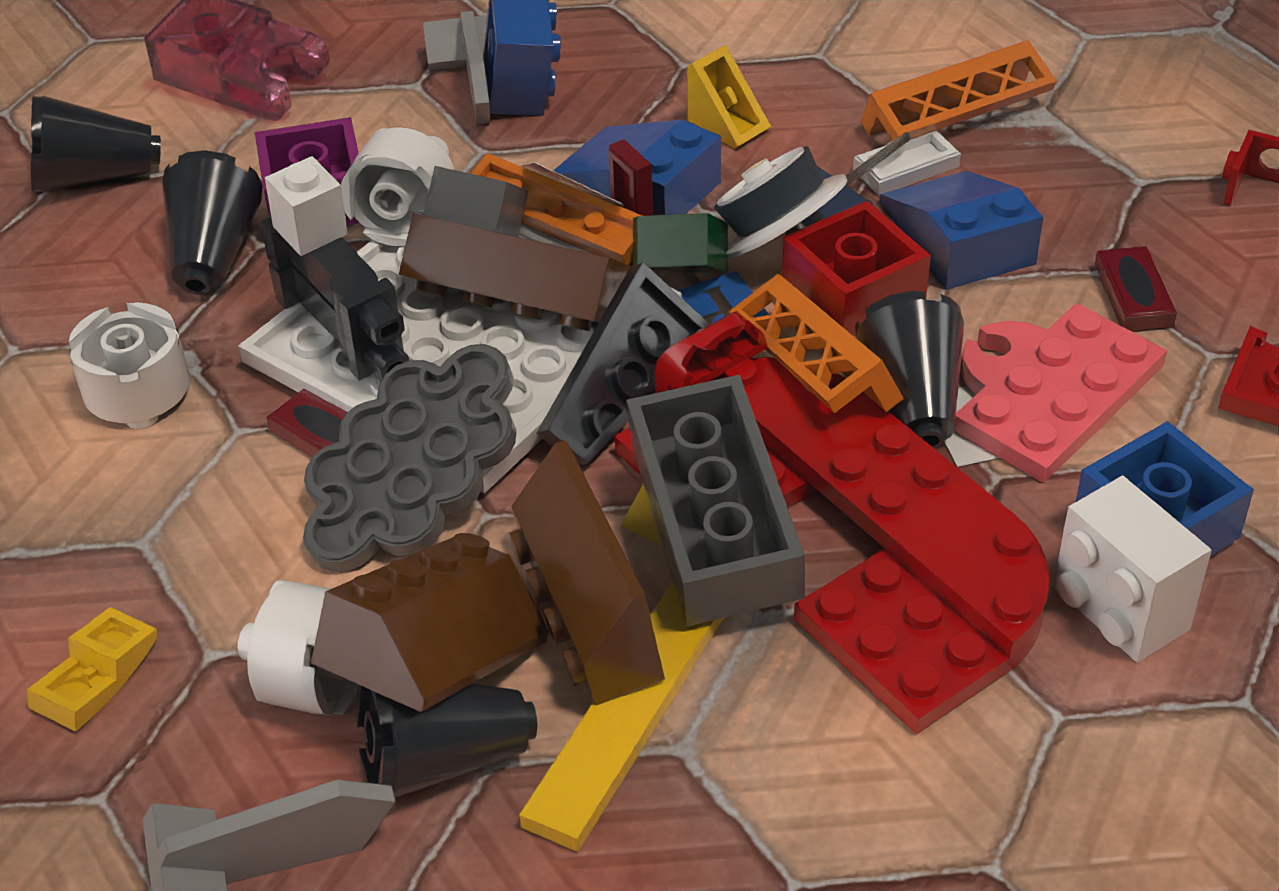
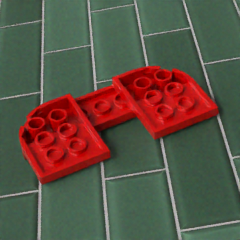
M775 357L748 358L711 380L740 375L787 508L819 491L884 547L883 550L809 594L805 599L794 604L793 619L915 734H918L1006 675L1028 655L1039 636L1049 592V568L1039 541L1028 526L1011 510L889 411L885 412L864 392L834 413ZM838 373L832 374L828 387L832 390L846 378ZM630 428L614 436L615 452L641 476L631 443Z

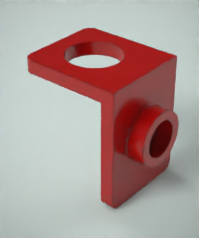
M1248 130L1239 152L1230 150L1222 173V179L1229 180L1224 204L1232 205L1244 175L1279 183V169L1269 168L1261 160V153L1267 149L1279 150V137Z

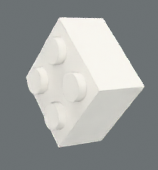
M1122 475L1068 506L1053 587L1069 606L1077 608L1095 624L1109 643L1119 646L1138 663L1191 629L1212 549Z

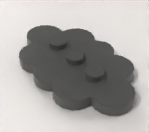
M475 344L457 350L441 366L425 360H409L401 363L384 376L378 387L377 399L358 404L346 413L340 424V441L325 446L317 452L305 470L304 483L307 493L318 507L312 512L305 524L303 539L307 551L320 567L332 572H348L362 566L373 557L379 548L396 556H410L422 551L423 548L431 546L437 541L444 529L445 514L467 508L477 499L483 485L482 470L499 464L510 454L516 443L517 430L509 410L503 405L513 389L514 376L506 356L501 351L486 344Z

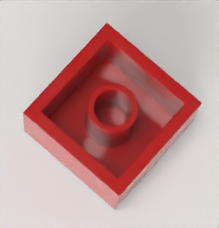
M864 201L784 236L782 277L851 335L856 336L855 325L857 320L861 324L866 319L865 310L872 303L893 294L909 291H924L925 299L927 298L931 255L869 201Z

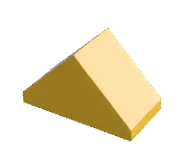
M726 44L687 66L689 122L720 135L721 142L733 149L771 127Z

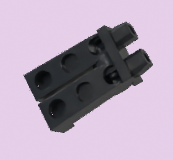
M271 216L260 221L267 258L270 260L268 264L275 299L285 309L300 303L340 343L342 356L349 363L351 373L359 381L374 374L381 382L384 376L396 365L409 361V356L404 352L402 333L405 331L404 319L398 312L395 286L386 277L378 281L375 271L342 237L300 256L273 227Z

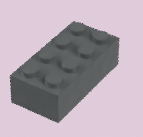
M740 375L628 399L627 407L632 447L686 625L690 626L805 599V555Z

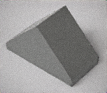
M434 166L423 215L518 237L528 191L505 181Z

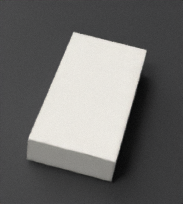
M933 131L898 144L892 143L854 157L853 171L880 196L881 193L900 189L960 167L961 153L938 131Z

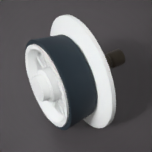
M808 146L793 149L771 162L766 158L747 169L741 175L743 180L726 192L714 207L717 213L738 235L728 245L727 257L734 258L771 241L782 233H785L787 236L805 228L801 221L832 199L846 185V176L838 174L823 180Z

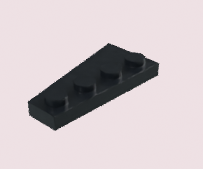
M642 262L631 266L536 433L552 447L555 443L567 440L579 466L588 464L629 421L627 400L655 394V366L661 355L674 344L710 324L646 264Z

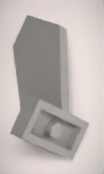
M474 11L460 12V18L423 22L429 71L467 66L476 125L490 124L489 96L483 54L487 15L474 16Z
M334 780L216 820L214 809L152 803L143 818L151 890L227 891L226 884L361 851L395 803L392 786Z

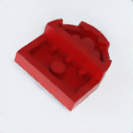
M738 311L728 314L674 344L661 355L655 366V393L711 381L725 373L726 370L748 358H753V356L767 349L765 335Z

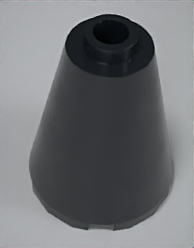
M43 95L42 97H32L31 190L44 192L147 174L151 171V164H160L161 136L151 135V125Z
M207 150L186 152L179 156L178 163L171 167L169 163L164 170L162 187L171 277L183 290L195 295L206 294L218 289L222 285L262 201L263 185L257 172L250 166L248 172L236 166V158L226 153Z
M924 291L893 294L872 303L865 310L866 319L861 324L857 320L855 325L856 339L883 361L904 398L892 407L889 412L935 449L951 437L955 430L964 319L960 306L948 296L940 294L942 302L926 300Z
M472 683L420 712L358 685L357 727H364L366 748H359L364 783L392 786L394 799L523 754L527 749L528 740L535 739L537 735V715L534 704L531 701L525 702L522 693L516 689Z

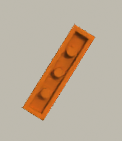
M1026 40L871 92L860 122L869 136L886 130L894 144H898L1054 89L1057 80L1030 41ZM1031 71L1036 80L1031 82H1025L1029 72ZM919 119L918 121H915V122H912V123H909V124H906V125H903V126H902V124H905V123H908V122H911V121H914V120Z
M486 153L470 173L505 181L527 190L528 195L521 221L522 225L595 255L608 257L626 265H629L632 261L634 242L633 217L642 215L489 153Z
M779 273L729 311V313L738 311L759 328L767 341V349L765 350L775 357L834 413L862 392L885 412L904 399L883 361ZM772 302L774 308L771 315L752 318ZM791 328L797 333L794 337L778 339L781 329ZM816 350L822 355V359L803 362L806 351ZM842 373L847 377L832 390L828 387L832 374Z

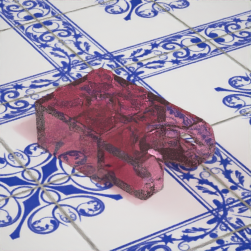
M181 0L144 37L154 80L272 121L280 120L292 107L289 86L285 79L314 80L330 62L328 49L321 37L310 31L272 19L271 11L240 0ZM295 50H302V51H304L306 54L297 52V51H295Z

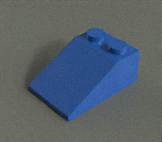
M684 120L606 126L553 170L611 198L608 149L610 144L625 139L652 164L653 216L687 214L721 183V136Z
M964 171L880 194L879 202L896 225L931 255L930 270L946 290L1033 266L1037 263L1043 216L1018 187L970 171Z

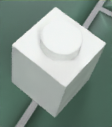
M313 156L265 177L273 227L300 256L347 235L341 185Z

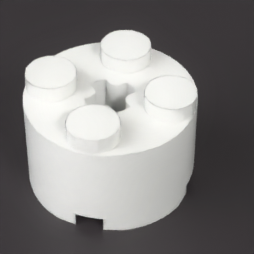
M381 128L377 130L366 142L341 183L344 211L349 219L352 220L355 217L365 227L363 233L374 241L390 246H405L412 214H424L434 166L454 170L452 161L448 156L449 149L446 143L439 137L427 136L409 128Z
M126 303L128 311L110 314L109 307L97 310L80 321L71 332L69 338L70 360L85 406L91 413L107 421L127 423L133 429L150 427L156 423L158 415L174 407L191 387V379L175 323L167 311L147 303Z
M280 579L271 587L269 596L261 606L255 622L248 623L243 627L238 640V654L241 659L247 660L249 681L257 701L324 716H331L332 713L344 715L357 704L359 684L311 664L325 591L330 590V588Z

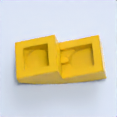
M109 607L68 638L70 657L27 689L28 708L76 732L114 697L135 672L156 641L157 628Z

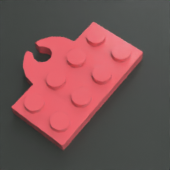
M1078 303L1072 306L1048 329L1028 322L1017 321L987 324L979 328L977 342L967 339L964 344L961 376L968 389L975 396L956 412L954 432L1044 484L1164 366L1168 350ZM979 345L986 350H994L1003 355H988L980 349Z

